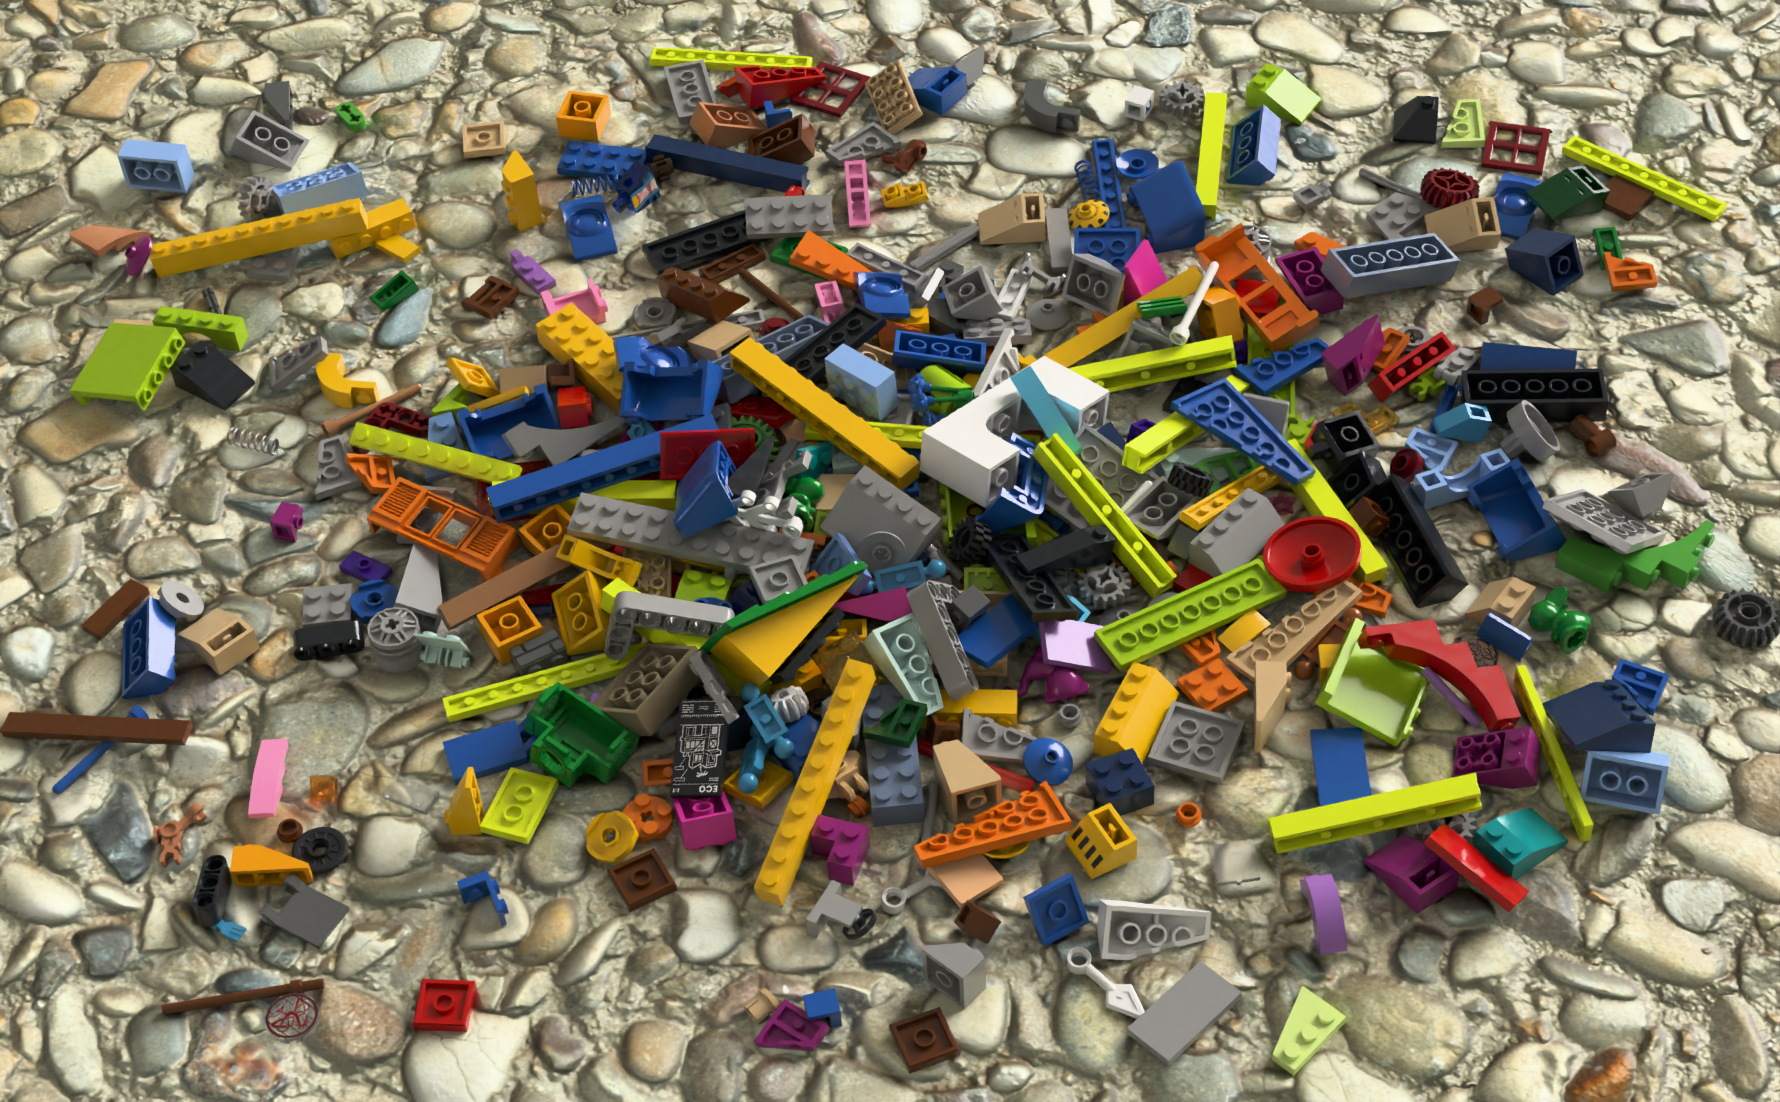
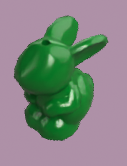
M789 477L784 493L790 495L784 499L793 496L798 502L794 516L802 520V532L809 531L814 524L813 516L815 515V509L812 505L820 502L824 497L823 485L811 477L799 480Z
M1558 587L1551 590L1545 600L1532 605L1528 622L1533 630L1539 632L1551 631V640L1553 642L1559 641L1560 650L1570 654L1576 651L1586 640L1591 626V618L1578 611H1566L1568 605L1564 603L1567 600L1569 590L1565 587Z

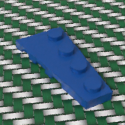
M1315 338L1292 346V350L1286 352L1280 350L1272 353L1271 357L1253 359L1250 364L1245 366L1238 364L1237 367H1234L1233 373L1249 383L1250 387L1261 396L1266 397L1322 364L1321 353L1328 345L1320 338Z

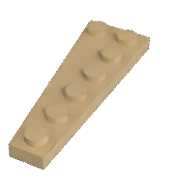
M1347 580L1326 589L1317 595L1315 599L1302 605L1301 610L1292 616L1288 615L1283 618L1279 625L1273 629L1268 628L1262 632L1261 637L1253 642H1247L1226 657V663L1253 683L1256 661L1286 662V667H1288L1302 654L1333 618L1338 620L1343 616L1345 610L1351 608L1363 597V591Z

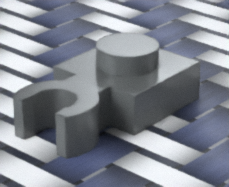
M947 259L941 262L937 268L944 271V275L938 284V293H942V286L959 278L964 273V266Z

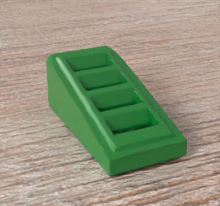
M401 270L370 296L369 299L384 312L412 296L420 289L415 281ZM384 298L386 301L382 303L380 299Z

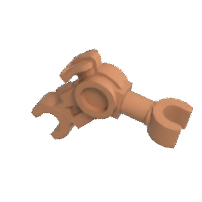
M198 802L191 805L187 815L178 822L173 820L167 821L161 826H154L152 837L156 845L160 844V851H163L159 856V860L164 868L167 867V860L169 858H174L175 863L180 865L181 857L178 852L181 851V839L185 833L184 829L192 823H201L207 818L203 812L204 809Z

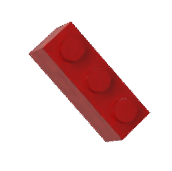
M585 385L558 389V410L561 429L589 425V418L593 417V403L591 392H586Z

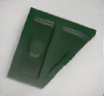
M902 699L894 705L892 710L886 711L879 717L880 722L872 728L865 727L862 731L863 737L869 740L910 748L928 712L927 704Z

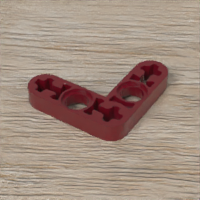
M385 402L379 404L364 421V424L378 426L386 430L391 427L421 438H428L429 418L431 417L393 403ZM403 418H411L408 422H400ZM351 445L355 454H367L370 452V450Z

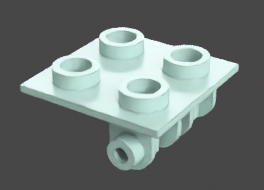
M423 631V634L414 633V636L426 647L425 651L422 650L420 653V660H424V663L435 665L438 663L440 666L445 664L446 667L463 669L468 667L470 659L467 656L474 657L468 646L457 636L446 635V638L437 637V634L429 631Z

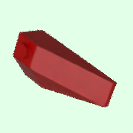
M760 65L734 67L740 97L750 108L754 109L764 106L765 101L772 100V103H775L826 80V76L817 67H791L790 70L779 68V66H772V70L760 69Z

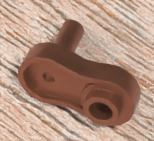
M913 139L896 156L884 154L882 161L894 164L898 172L908 173L917 162L923 160L926 156V144L922 140Z

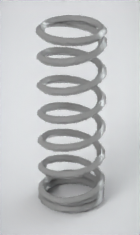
M232 427L227 433L229 445H241L242 448L248 447L250 450L255 449L257 452L262 451L264 454L268 453L269 455L276 454L279 448V440L275 437H271L268 441L266 435L261 439L258 433L254 438V448H251L249 446L253 441V432H250L247 436L246 430H243L240 434V444L235 443L240 434L239 428ZM234 429L233 441L229 442V434ZM243 432H245L243 441H241ZM247 436V446H243L242 444ZM261 439V449L258 450L256 447L259 445Z

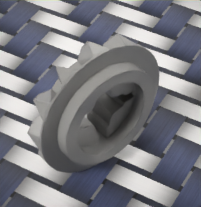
M1406 326L1398 330L1409 335L1410 340L1413 337L1415 342L1411 343L1410 341L1403 350L1404 353L1412 352L1431 339L1430 334L1421 327Z

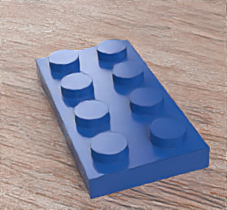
M569 141L557 166V173L559 175L593 177L594 179H598L600 176L602 180H605V176L608 175L610 181H612L613 174L617 173L619 182L637 184L647 164L645 149Z

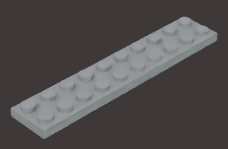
M582 492L567 527V535L748 572V567L795 555L805 576L815 546V540L802 537L790 538L783 533L724 521L685 538L682 531L678 532L673 523L675 511Z

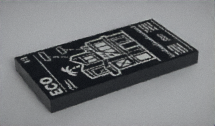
M713 699L680 700L670 796L672 798H722L729 724Z

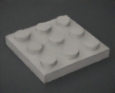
M1172 701L1148 755V764L1222 784L1244 731L1245 721Z

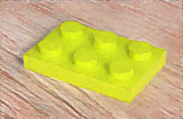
M511 767L480 824L481 832L529 844L559 786L558 779Z

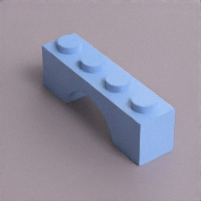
M1499 448L1480 454L1472 466L1456 475H1442L1437 468L1417 474L1414 478L1413 489L1425 510L1470 496L1471 494L1467 488L1468 485L1507 464L1510 460L1503 450Z

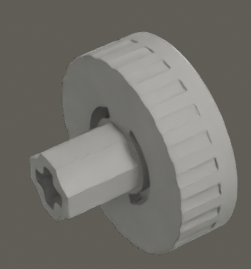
M1523 400L1507 412L1508 422L1514 433L1502 440L1500 444L1509 457L1513 458L1527 449L1537 460L1544 462L1560 450V443L1553 429L1544 416L1531 403Z

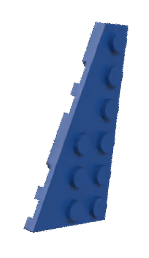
M1226 378L1172 401L1170 406L1172 410L1295 486L1314 477L1316 471Z

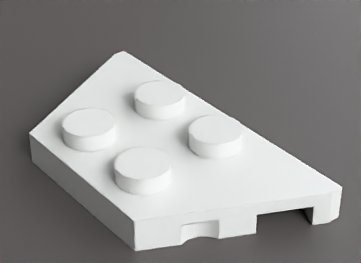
M1013 328L1004 329L993 353L990 355L989 361L973 390L975 399L1015 375L1018 371H1021L1018 361V350L1012 347L1011 337L1015 335Z

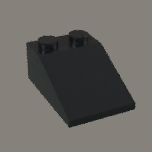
M201 340L170 367L176 387L224 411L255 385V381L222 352Z

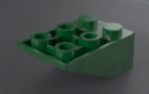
M1584 165L1564 169L1530 189L1525 195L1545 213L1547 218L1553 221L1601 212L1610 190Z

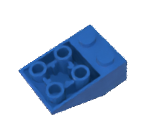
M952 67L920 68L908 77L918 104L940 115L945 114L967 94V74Z

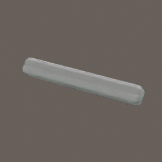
M975 224L969 225L909 263L910 267L922 271L978 236L979 227Z

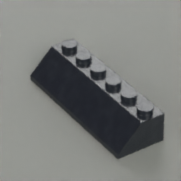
M1392 473L1366 497L1378 503L1391 521L1383 532L1377 536V539L1417 608L1452 600L1469 584L1410 482Z

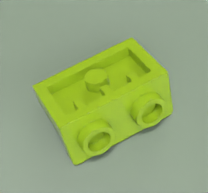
M971 564L970 567H964V590L974 585L979 591L1010 592L994 568H984L982 564Z

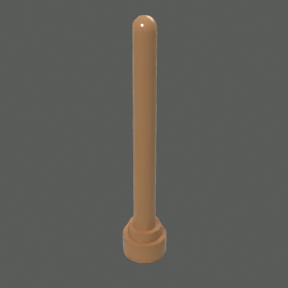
M420 384L412 385L338 420L327 419L321 422V428L327 438L338 435L341 428L369 416L379 404L385 402L395 404L421 392L422 386Z

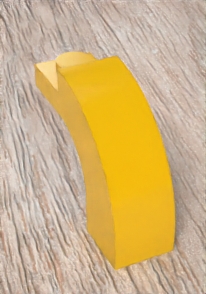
M328 353V356L322 362L316 364V372L322 393L333 404L347 409H354L355 403L373 404L379 401L380 397L376 382L353 381L343 378L346 369L342 354Z
M564 535L555 556L611 581L618 577L632 587L639 577V572L643 565L568 535Z

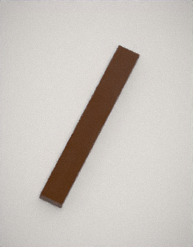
M9 712L0 732L4 737L185 746L193 725L190 720Z

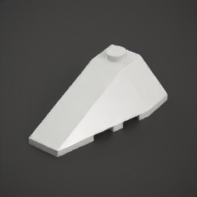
M1100 899L1097 920L1100 958L1131 960L1141 955L1158 953L1161 950L1175 946L1181 947L1209 939L1212 912Z

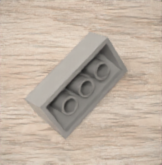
M1247 488L1190 542L1189 563L1214 578L1257 558L1263 552L1268 539L1285 523L1268 498Z

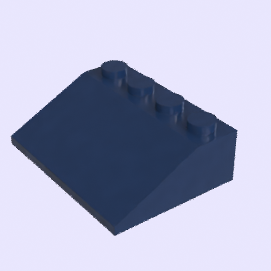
M1605 680L1604 682H1593L1542 703L1548 718L1575 750L1651 752L1656 723L1618 681Z

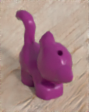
M1040 644L1034 655L1025 665L1020 679V687L1017 689V699L1027 694L1030 681L1047 679V690L1044 694V699L1046 703L1050 704L1058 700H1071L1077 695L1086 694L1089 692L1090 687L1085 680L1081 679L1074 668L1044 663L1042 646ZM1009 686L1003 688V690H1016Z

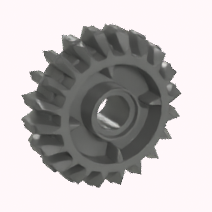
M1744 588L1737 592L1733 589L1730 594L1724 593L1722 599L1717 601L1713 611V626L1716 627L1717 634L1723 635V641L1731 640L1732 646L1737 643L1741 644L1742 649L1746 645L1750 646L1752 650L1756 645L1763 648L1766 643L1771 644L1780 633V609L1778 603L1772 601V596L1764 597L1763 592L1758 594L1753 589L1747 592Z

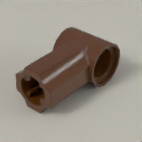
M1579 414L1570 423L1569 429L1584 442L1586 451L1592 457H1597L1615 448L1617 445L1616 438L1609 429L1601 430L1586 415Z

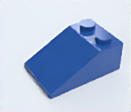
M807 714L801 716L800 720L785 724L790 733V736L785 739L792 741L795 747L791 757L781 759L774 752L775 745L769 748V751L784 768L793 772L796 781L799 779L821 725L819 721Z

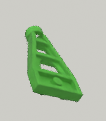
M1236 451L1204 458L1192 466L1207 472V474L1212 475L1214 478L1212 469L1225 467L1231 478L1228 483L1230 484L1260 467L1261 464L1244 453ZM1242 458L1248 467L1241 475H1239L1232 461ZM1216 478L1208 496L1221 489Z

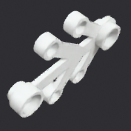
M744 490L740 498L732 500L734 506L738 508V514L724 520H730L734 524L778 532L775 526L782 527V532L790 538L800 537L803 530L802 520L796 516L785 520L764 514L769 511H777L780 501L774 496H767L763 504L746 510L741 509L740 507L752 506L754 504L756 494L750 490Z

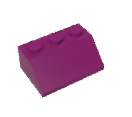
M1317 247L1275 258L1276 264L1304 305L1322 315L1343 309L1344 297L1320 271L1325 259Z

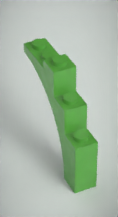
M1705 520L1695 531L1678 541L1664 546L1640 549L1628 554H1621L1612 548L1589 544L1570 536L1558 550L1555 567L1606 593L1614 585L1618 586L1621 580L1646 591L1652 583L1656 584L1660 577L1685 589L1691 581L1695 582L1700 574V569L1698 568L1699 561L1705 547L1710 548L1715 539V535H1713L1715 524Z

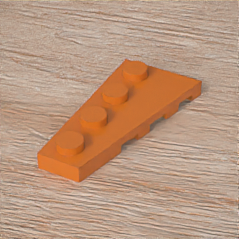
M810 230L806 232L789 260L791 265L828 280H836L838 284L855 291L857 289L853 272H872Z

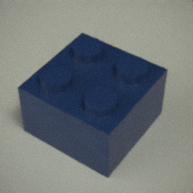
M1133 748L1086 764V785L1099 808L1111 803L1117 813L1122 816L1154 805L1155 785Z

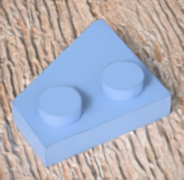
M1414 427L1405 442V448L1418 452L1423 459V465L1428 470L1437 468L1439 473L1443 474L1458 449V442Z

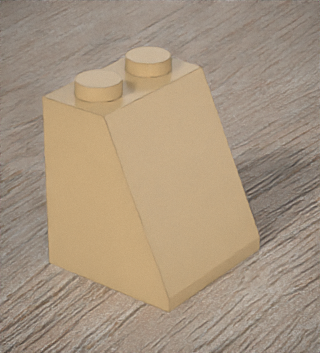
M722 320L687 342L695 359L710 360L712 362L730 353L747 338L750 337L754 341L755 338L750 328Z
M958 739L933 746L935 779L953 824L971 820L973 816L1002 803L1000 776Z

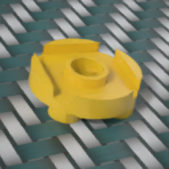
M612 811L606 814L603 812L595 816L586 829V847L588 852L597 860L604 863L618 864L633 850L639 834L633 821L622 812ZM609 832L611 834L616 832L615 839L607 843V834Z

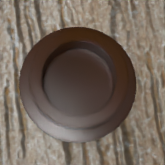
M295 819L283 820L277 829V836L283 843H294L303 834L302 825Z

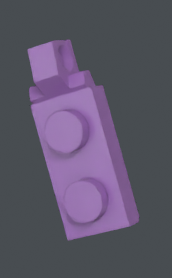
M517 249L509 252L514 274L537 295L556 286V280L530 256L524 257Z

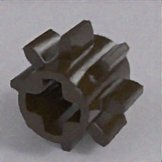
M663 154L653 157L654 162L650 163L649 167L652 170L654 179L659 177L660 182L669 180L671 178L670 174L674 173L670 157L664 159Z

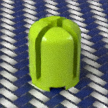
M929 365L919 372L922 373L925 383H931L932 386L968 387V390H974L971 385L941 365ZM939 391L924 392L926 397L933 396L934 398L953 397L954 394H958ZM955 402L934 403L932 406H927L926 409H929L938 416L960 409V407L956 408Z

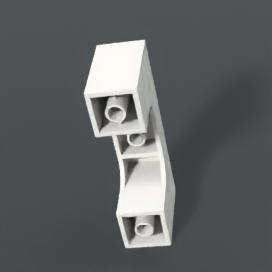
M1046 356L1029 365L1044 385L1074 435L1084 422L1094 430L1105 425L1109 390ZM1010 378L978 398L973 399L970 403L957 409L954 413L941 419L933 426L925 429L922 434L920 471L984 508L992 504L1002 487L1008 492L1014 485L1016 486L1020 449L1006 442L1002 437L1009 436L1012 432L1018 434L1026 430L1041 431Z

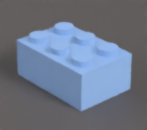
M126 139L117 155L128 188L187 193L195 178L186 144Z
M845 344L840 345L824 359L828 390L834 397L844 400L850 406L860 409L866 415L872 416L879 421L899 406L894 371Z
M1587 751L1580 788L1583 801L1659 815L1669 768V755L1656 752Z

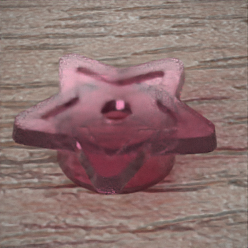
M1279 491L1276 497L1268 498L1278 515L1294 513L1292 505L1297 502L1296 497L1287 496L1283 491Z

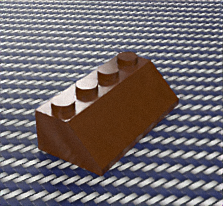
M675 267L664 270L662 274L656 277L663 298L716 324L750 302L747 296Z

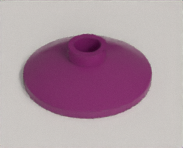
M142 236L133 246L130 245L126 249L125 270L128 275L134 276L138 274L146 264L152 249L150 237Z

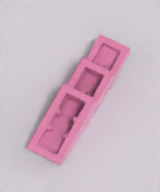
M866 160L844 161L849 228L871 227Z
M836 280L814 284L822 320L828 323H832L845 312Z
M287 739L262 740L250 792L249 818L275 817L283 792L282 779L286 770L284 759L288 750Z

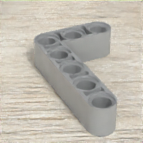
M928 580L907 592V598L944 687L950 698L958 701L979 688L974 672L948 614L952 601L960 593L953 585Z
M622 591L616 595L606 630L605 654L613 660L624 658L629 648L634 626L710 638L726 621L735 617V613L732 609L723 606Z

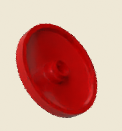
M1326 516L1305 517L1287 523L1272 534L1263 550V561L1269 574L1284 588L1298 592L1321 591L1342 583L1356 571L1362 558L1361 541L1355 529L1342 520Z

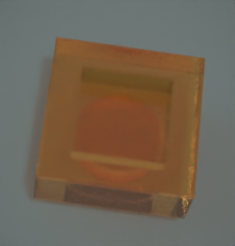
M311 775L310 801L336 802L337 775Z

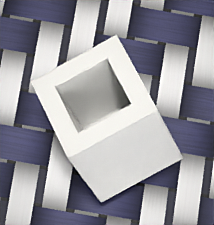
M1134 85L1125 99V117L1144 122L1154 107V90Z

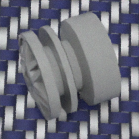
M1243 225L1245 236L1270 264L1272 241L1270 234L1261 227ZM1257 267L1239 277L1257 281L1265 279Z
M401 607L387 608L378 612L370 619L367 626L368 637L375 662L381 669L392 673L407 672L415 668L422 661L420 660V653L422 650L425 651V646L414 636V633L421 634L418 618L412 611Z

